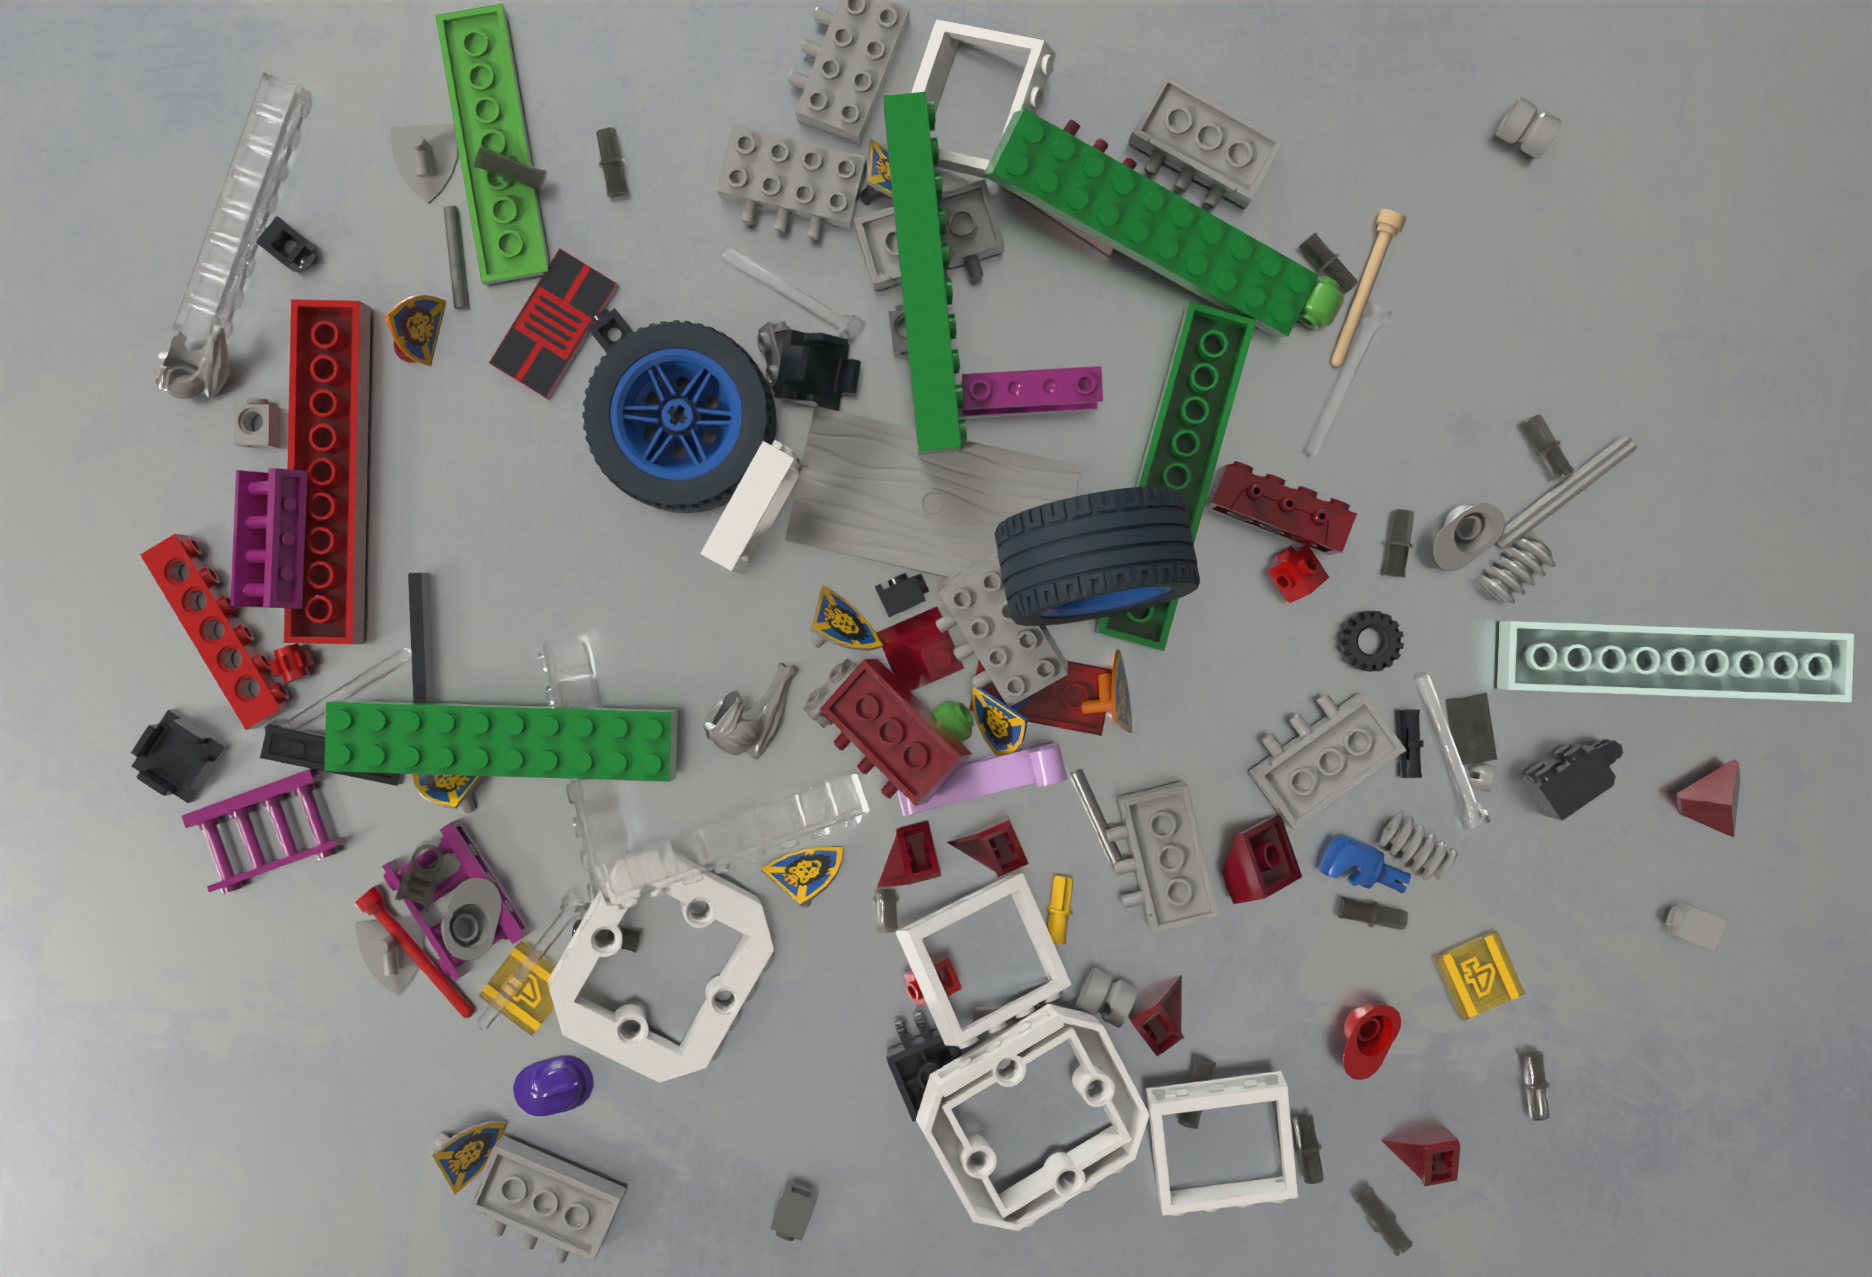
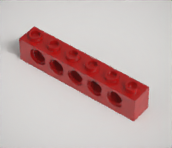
M173 534L143 552L140 556L245 730L257 729L291 708L287 702L289 695L284 686L273 679L269 672L271 667L268 659L262 653L258 654L252 644L254 637L245 624H240L234 614L237 612L236 607L230 606L231 599L227 595L223 596L217 586L219 583L218 576L210 566H205L199 556L202 554L198 543L187 535ZM185 563L189 568V576L183 581L179 576V569ZM201 592L207 598V604L202 610L196 604L197 596ZM218 621L224 626V635L220 639L214 635L213 631ZM236 650L242 656V663L238 668L234 667L231 663V655ZM253 679L258 682L260 687L256 697H253L248 690V685Z

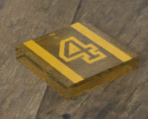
M1492 931L1434 957L1460 1019L1463 1021L1525 994L1497 931Z
M521 940L478 996L529 1035L533 1036L554 1009L548 979L556 966Z

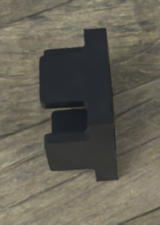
M793 329L785 330L774 397L839 411L842 394L856 393L861 366L860 360L848 359L849 340L825 333H805Z
M170 709L167 710L158 724L149 725L131 751V754L137 757L131 767L139 771L136 778L163 796L174 794L183 801L191 803L229 746L175 710Z

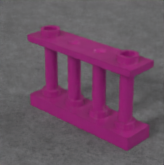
M1101 366L962 374L963 418L1097 410L1098 402H1103Z
M269 468V473L236 470L230 606L302 609L308 471Z
M308 769L181 815L185 828L198 825L199 830H203L222 880L207 886L209 892L221 889L224 895L243 888L241 881L314 854L320 860L338 853L336 846L347 843L345 836L330 841L312 792L315 790L313 783L324 780L320 770ZM294 791L295 796L300 797L317 844L316 847L300 853L297 850L280 803L283 801L282 795ZM261 802L263 808L267 807L285 855V858L269 864L266 863L249 813H252L250 806ZM230 814L231 819H235L253 866V870L236 876L217 827L220 824L218 818Z
M459 819L439 829L443 835L441 842L402 867L397 859L387 862L382 866L386 872L383 876L387 885L393 891H398L440 957L438 959L440 968L448 977L452 976L454 981L468 973L463 965L467 960H461L453 956L446 948L441 934L442 921L437 924L427 906L454 890L463 881L470 878H484L492 882L499 890L502 900L501 913L492 945L501 939H509L513 945L531 933ZM447 853L455 854L461 863L459 870L419 895L409 878Z

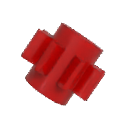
M299 643L274 650L276 659L269 661L274 678L282 676L284 683H290L310 676L307 668L314 666V662L309 649L301 651Z

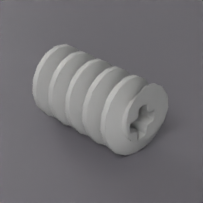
M1531 531L1527 533L1529 541L1520 539L1517 542L1518 549L1510 548L1507 551L1509 559L1505 557L1499 558L1497 560L1499 569L1493 566L1488 568L1487 574L1489 578L1486 576L1478 578L1487 592L1498 601L1502 602L1504 600L1513 605L1515 603L1511 594L1513 591L1523 596L1525 594L1521 585L1523 582L1531 586L1536 584L1531 575L1532 573H1536L1541 577L1546 575L1541 566L1543 563L1552 568L1556 566L1552 558V552L1535 533Z
M1403 811L1396 814L1386 826L1378 845L1383 848L1389 843L1393 844L1389 853L1391 856L1402 851L1403 855L1400 860L1402 864L1413 859L1414 863L1411 868L1413 872L1418 871L1422 867L1425 868L1422 879L1425 881L1433 875L1436 877V880L1442 878L1451 868L1457 857L1455 849H1447V844L1442 840L1436 841V835L1432 832L1425 833L1423 825H1414V819L1411 816L1403 817Z

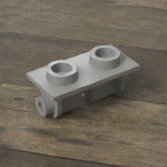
M772 321L768 322L758 329L759 334L757 335L758 348L762 354L764 353L767 364L765 370L768 384L773 387L774 395L785 330L791 329L786 326L785 321L772 324Z
M846 659L842 664L836 665L829 673L825 684L820 689L814 690L806 700L803 710L823 728L827 724L831 725L833 722L820 708L856 669L849 659Z

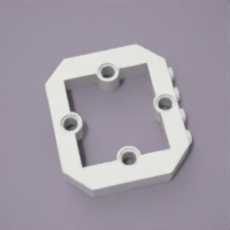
M664 847L615 862L548 979L549 991L562 1035L659 1083L705 1069L711 1059L716 1060L720 1055L724 1045L722 1040L728 1030L732 1031L736 1027L741 1016L739 1010L744 1001H750L754 996L758 986L756 981L762 971L766 972L770 968L775 956L773 954L774 947L762 904L754 894ZM642 882L679 900L682 914L686 922L692 927L704 928L716 919L743 933L720 976H716L708 982L705 989L706 1000L680 1045L649 1031L646 1015L637 1005L626 1004L619 1007L613 1013L578 995L599 957L611 956L621 948L623 940L619 922ZM696 901H705L707 903L706 909L697 914L692 913L690 907ZM600 930H611L614 933L613 937L606 942L598 941L595 939V936ZM721 991H730L732 993L729 1000L725 1002H717L715 998ZM628 1020L639 1022L638 1027L633 1031H625L621 1028L624 1022Z
M1047 1004L931 1073L916 1121L972 1221L1019 1231L1024 1227L1033 1226L1042 1216L1050 1211L1064 1207L1070 1199L1081 1192L1093 1189L1099 1181L1109 1175L1124 1170L1127 1164L1136 1158L1150 1114L1110 1037L1099 1020L1093 1014ZM1068 1040L1081 1064L1073 1074V1087L1088 1105L1093 1107L1103 1106L1112 1126L1067 1153L1058 1152L1052 1154L1046 1160L1043 1168L1002 1193L997 1194L988 1178L996 1167L997 1158L995 1152L982 1135L977 1133L965 1135L951 1109L996 1082L1004 1087L1017 1085L1026 1074L1027 1063ZM1011 1059L1010 1064L1006 1068L999 1069L1000 1064L1004 1060ZM1099 1080L1094 1088L1088 1089L1093 1081ZM982 1151L977 1159L970 1160L975 1152ZM1070 1171L1065 1178L1059 1179L1062 1173Z

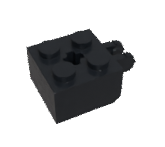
M1602 739V741L1594 743L1592 746L1567 743L1553 753L1555 758L1548 763L1540 762L1526 771L1527 777L1521 780L1520 783L1542 815L1563 821L1614 786L1616 776L1609 766L1615 763L1616 759H1620L1622 753H1624L1622 744H1619L1616 740L1612 741L1609 739Z
M921 1010L913 1014L915 1024L922 1036L911 1040L906 1024L901 1019L896 1020L894 1024L902 1045L888 1050L886 1054L889 1068L912 1122L916 1121L929 1080V1074L923 1075L925 1068L933 1067V1069H940L962 1056L958 1046L944 1044L938 1029L930 1032Z

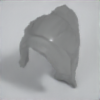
M214 314L210 339L202 349H187L184 344L188 338L182 332H178L163 346L154 367V386L168 392L177 399H190L200 393L215 398L219 394L229 376L230 360L224 327L220 324L218 314Z
M778 663L777 674L761 700L755 703L749 710L743 712L746 703L742 698H739L737 692L726 694L722 700L712 707L703 724L708 740H713L717 747L729 754L738 756L744 752L753 759L758 760L770 745L782 724L786 694L792 679L797 674L796 666L786 667L784 663Z

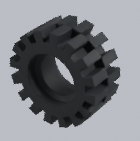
M1364 611L1354 614L1352 618H1348L1344 622V628H1341L1339 631L1341 639H1338V645H1341V656L1347 659L1346 662L1361 671L1378 672L1386 667H1391L1393 665L1392 662L1398 660L1401 656L1399 651L1404 647V643H1401V637H1404L1403 631L1398 629L1400 626L1398 622L1391 619L1392 616L1383 614L1381 611ZM1367 628L1378 630L1383 637L1382 648L1372 655L1364 653L1358 644L1361 632Z

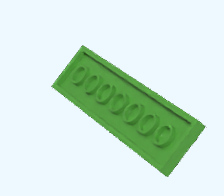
M501 3L435 15L481 283L487 285L548 273L549 260L505 7Z

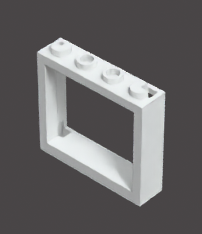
M936 19L911 93L926 92L927 102H934L936 111L958 43L964 42L1029 55L1004 131L1014 112L1025 108L1034 114L1037 113L1038 108L1044 102V89L1048 77L1054 71L1052 66L1056 57V53L1044 40ZM939 149V165L934 167L986 178L983 174L990 160Z
M776 440L773 441L772 445L764 441L762 442L700 553L701 555L732 572L742 575L746 574L798 481L801 469L798 463L800 459L792 449Z
M1023 873L1007 875L896 931L945 1045L959 1046L960 1049L971 1046L978 1041L977 1036L985 1031L994 1033L1007 1026L1006 1020L1013 1016L1021 1018L1035 1011L1034 1005L1041 1001L1049 1003L1063 996L1062 990L1072 985ZM1011 894L1049 982L961 1029L922 939Z
M1281 1071L1146 1089L1157 1193L1163 1216H1182L1187 1212L1203 1210L1215 1212L1221 1208L1234 1206L1246 1208L1257 1203H1283L1288 1199L1298 1198L1288 1086ZM1276 1100L1283 1169L1282 1177L1170 1191L1162 1115Z

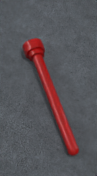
M373 886L356 900L354 904L362 914L364 912L369 916L373 914L463 1018H470L474 1012L472 1006L384 907L386 902L382 899L384 895L376 886Z

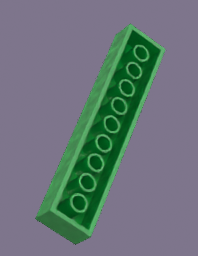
M926 92L883 96L918 455L960 451L961 443H966L967 431L965 420L958 419L957 408H963L964 402L962 384L955 385L954 374H959L960 360L958 349H951V339H956L957 331L955 314L948 315L947 305L952 304L953 290L951 279L944 278V270H949L950 260L948 243L941 244L940 235H945L946 219L944 208H937V201L942 200L943 190L941 173H934L933 167L939 165L937 137H930V131H935L936 123L934 102H927Z
M1025 108L1013 113L983 174L987 179L1230 313L1255 319V327L1273 337H1289L1319 277L1317 273Z
M1190 301L1184 311L1136 487L1161 486L1177 489L1184 497L1194 543L1256 320ZM1179 598L1149 608L1099 618L1095 633L1164 651Z
M330 701L326 702L324 771L670 782L676 779L678 710Z

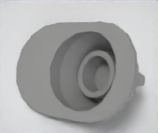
M1489 503L1476 505L1462 504L1454 508L1447 516L1445 526L1438 533L1434 541L1433 556L1435 562L1440 568L1448 571L1460 570L1498 542L1505 526L1503 513L1496 506Z
M470 878L455 888L450 898L446 915L441 923V934L446 948L453 956L461 960L474 961L483 957L490 950L501 913L502 900L499 890L495 885L484 878Z

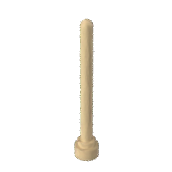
M1388 209L1380 210L1376 221L1379 235L1332 355L1331 364L1334 367L1343 366L1392 237H1396L1398 232H1402L1406 217L1398 212Z

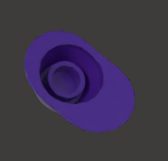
M571 1056L534 1063L525 1067L516 1076L513 1085L514 1098L522 1110L533 1116H549L573 1110L583 1105L590 1097L593 1089V1075L583 1061Z

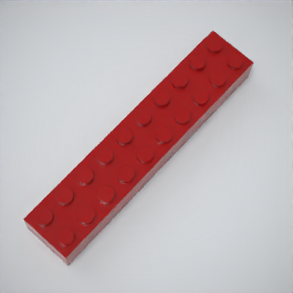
M291 299L287 469L308 471L302 609L284 608V643L364 644L371 307L361 301Z

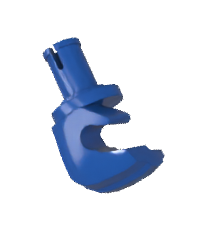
M1340 835L1334 838L1329 843L1320 863V872L1333 878H1338L1345 870L1357 866L1356 871L1347 877V881L1352 886L1360 884V886L1370 889L1378 882L1400 893H1404L1407 887L1403 885V882L1409 884L1411 879L1410 873L1385 864L1382 851L1348 835Z

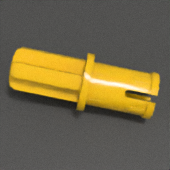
M1063 875L1054 877L1050 906L1046 907V911L1049 912L1048 932L1053 943L1060 945L1066 944L1069 915L1073 914L1070 905L1074 881L1073 878Z

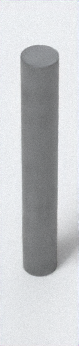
M445 206L443 210L454 309H465L468 306L457 206Z
M1080 769L1071 773L1070 776L1113 867L1115 862L1123 861V857L1116 842L1109 843L1107 840L1106 830L1109 827L1083 770Z

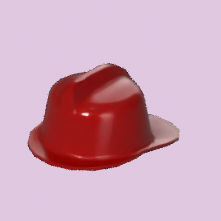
M1365 1003L1348 1015L1344 1024L1347 1043L1343 1052V1067L1346 1074L1352 1079H1367L1376 1073L1382 1065L1401 1028L1402 1020L1400 1013L1393 1006L1385 1004L1373 1006L1370 1003Z

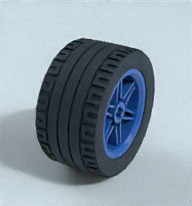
M673 320V322L661 321L660 324L655 325V323H652L648 327L637 328L636 332L628 333L627 337L623 340L619 339L614 347L608 349L609 352L605 357H601V362L598 366H595V372L588 380L590 384L585 390L586 398L583 400L585 412H582V418H584L583 430L587 434L585 439L589 444L590 453L593 454L594 461L599 465L602 473L608 477L609 481L630 497L654 508L675 513H691L704 510L709 511L715 507L723 506L724 503L731 500L762 442L764 441L772 445L776 436V407L767 380L758 365L743 347L732 338L726 336L725 333L719 332L710 326L706 327L701 323L696 324L686 320L685 322ZM681 377L689 380V385L684 391L679 390L677 387V381ZM649 393L658 395L659 402L657 405L650 406L646 403V396ZM714 396L718 399V405L715 409H708L705 403L708 397ZM682 408L685 409L683 414L687 417L686 421L683 424L678 421L677 425H673L675 423V419L672 417L675 410L681 412ZM649 427L656 429L657 433L653 440L645 439V429ZM707 431H713L716 434V439L711 444L704 441V435ZM678 446L683 447L686 451L685 456L681 459H676L673 456V450Z
M1171 487L1122 488L1058 500L1008 517L999 523L994 533L1009 615L1017 625H1058L1137 611L1184 597L1198 589L1201 582L1184 497L1177 489Z

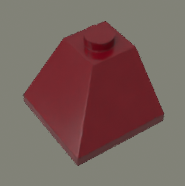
M938 606L876 632L883 645L882 649L893 675L909 691L964 669L962 662L956 658L953 652L956 648L948 630L941 632L936 625V620L942 618Z
M1279 814L1258 823L1236 836L1222 872L1233 904L1265 899L1302 878L1283 819Z

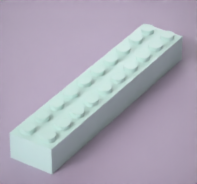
M1500 621L1497 689L1852 702L1854 634Z

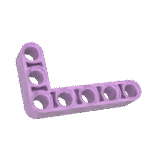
M1052 741L1015 750L1007 755H997L965 763L928 803L914 806L903 792L898 790L897 794L902 814L905 816L1035 783L1037 787L1062 782L1068 778L1059 744Z

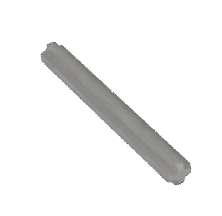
M1627 435L1619 438L1507 524L1496 543L1502 549L1509 548L1634 452L1637 448L1636 444Z

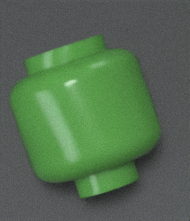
M1327 276L1317 279L1298 320L1313 329L1331 325L1344 303V296L1338 290L1340 285Z
M946 701L930 711L961 743L971 737L972 726L975 723L971 713L962 703L956 704L953 701Z

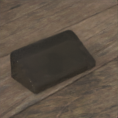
M1487 693L1446 699L1445 703L1456 765H1474L1496 760L1497 753Z

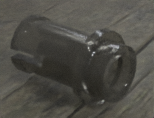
M895 889L876 890V896L872 900L876 902L877 932H896L899 930L896 901L900 900L899 896L896 895Z

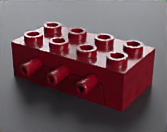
M1234 461L1233 464H1226L1218 469L1204 507L1299 544H1308L1310 548L1328 555L1343 552L1357 513L1349 511V504L1330 498V501H1323L1316 498L1318 494L1316 491L1303 486H1298L1297 489L1284 486L1286 480L1272 474H1266L1265 477L1258 476L1252 473L1253 467L1241 462Z
M864 659L820 708L842 732L834 740V745L843 751L852 742L865 755L857 765L858 770L867 775L876 766L889 779L881 788V793L888 799H891L900 790L914 806L928 803L972 755L878 659Z

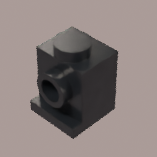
M278 216L274 218L256 241L258 245L294 272L299 268L302 270L308 268L316 256L313 250L317 246ZM296 243L297 246L289 254V246Z
M615 308L611 311L605 309L598 313L592 319L593 325L588 328L606 353L609 352L608 349L610 347H614L617 344L616 341H611L610 339L612 331L620 330L621 338L619 339L622 340L627 337L628 333H634Z
M906 573L887 581L890 587L883 589L882 584L875 586L889 618L925 602L926 599L923 594L929 592L921 573L910 578L907 577Z

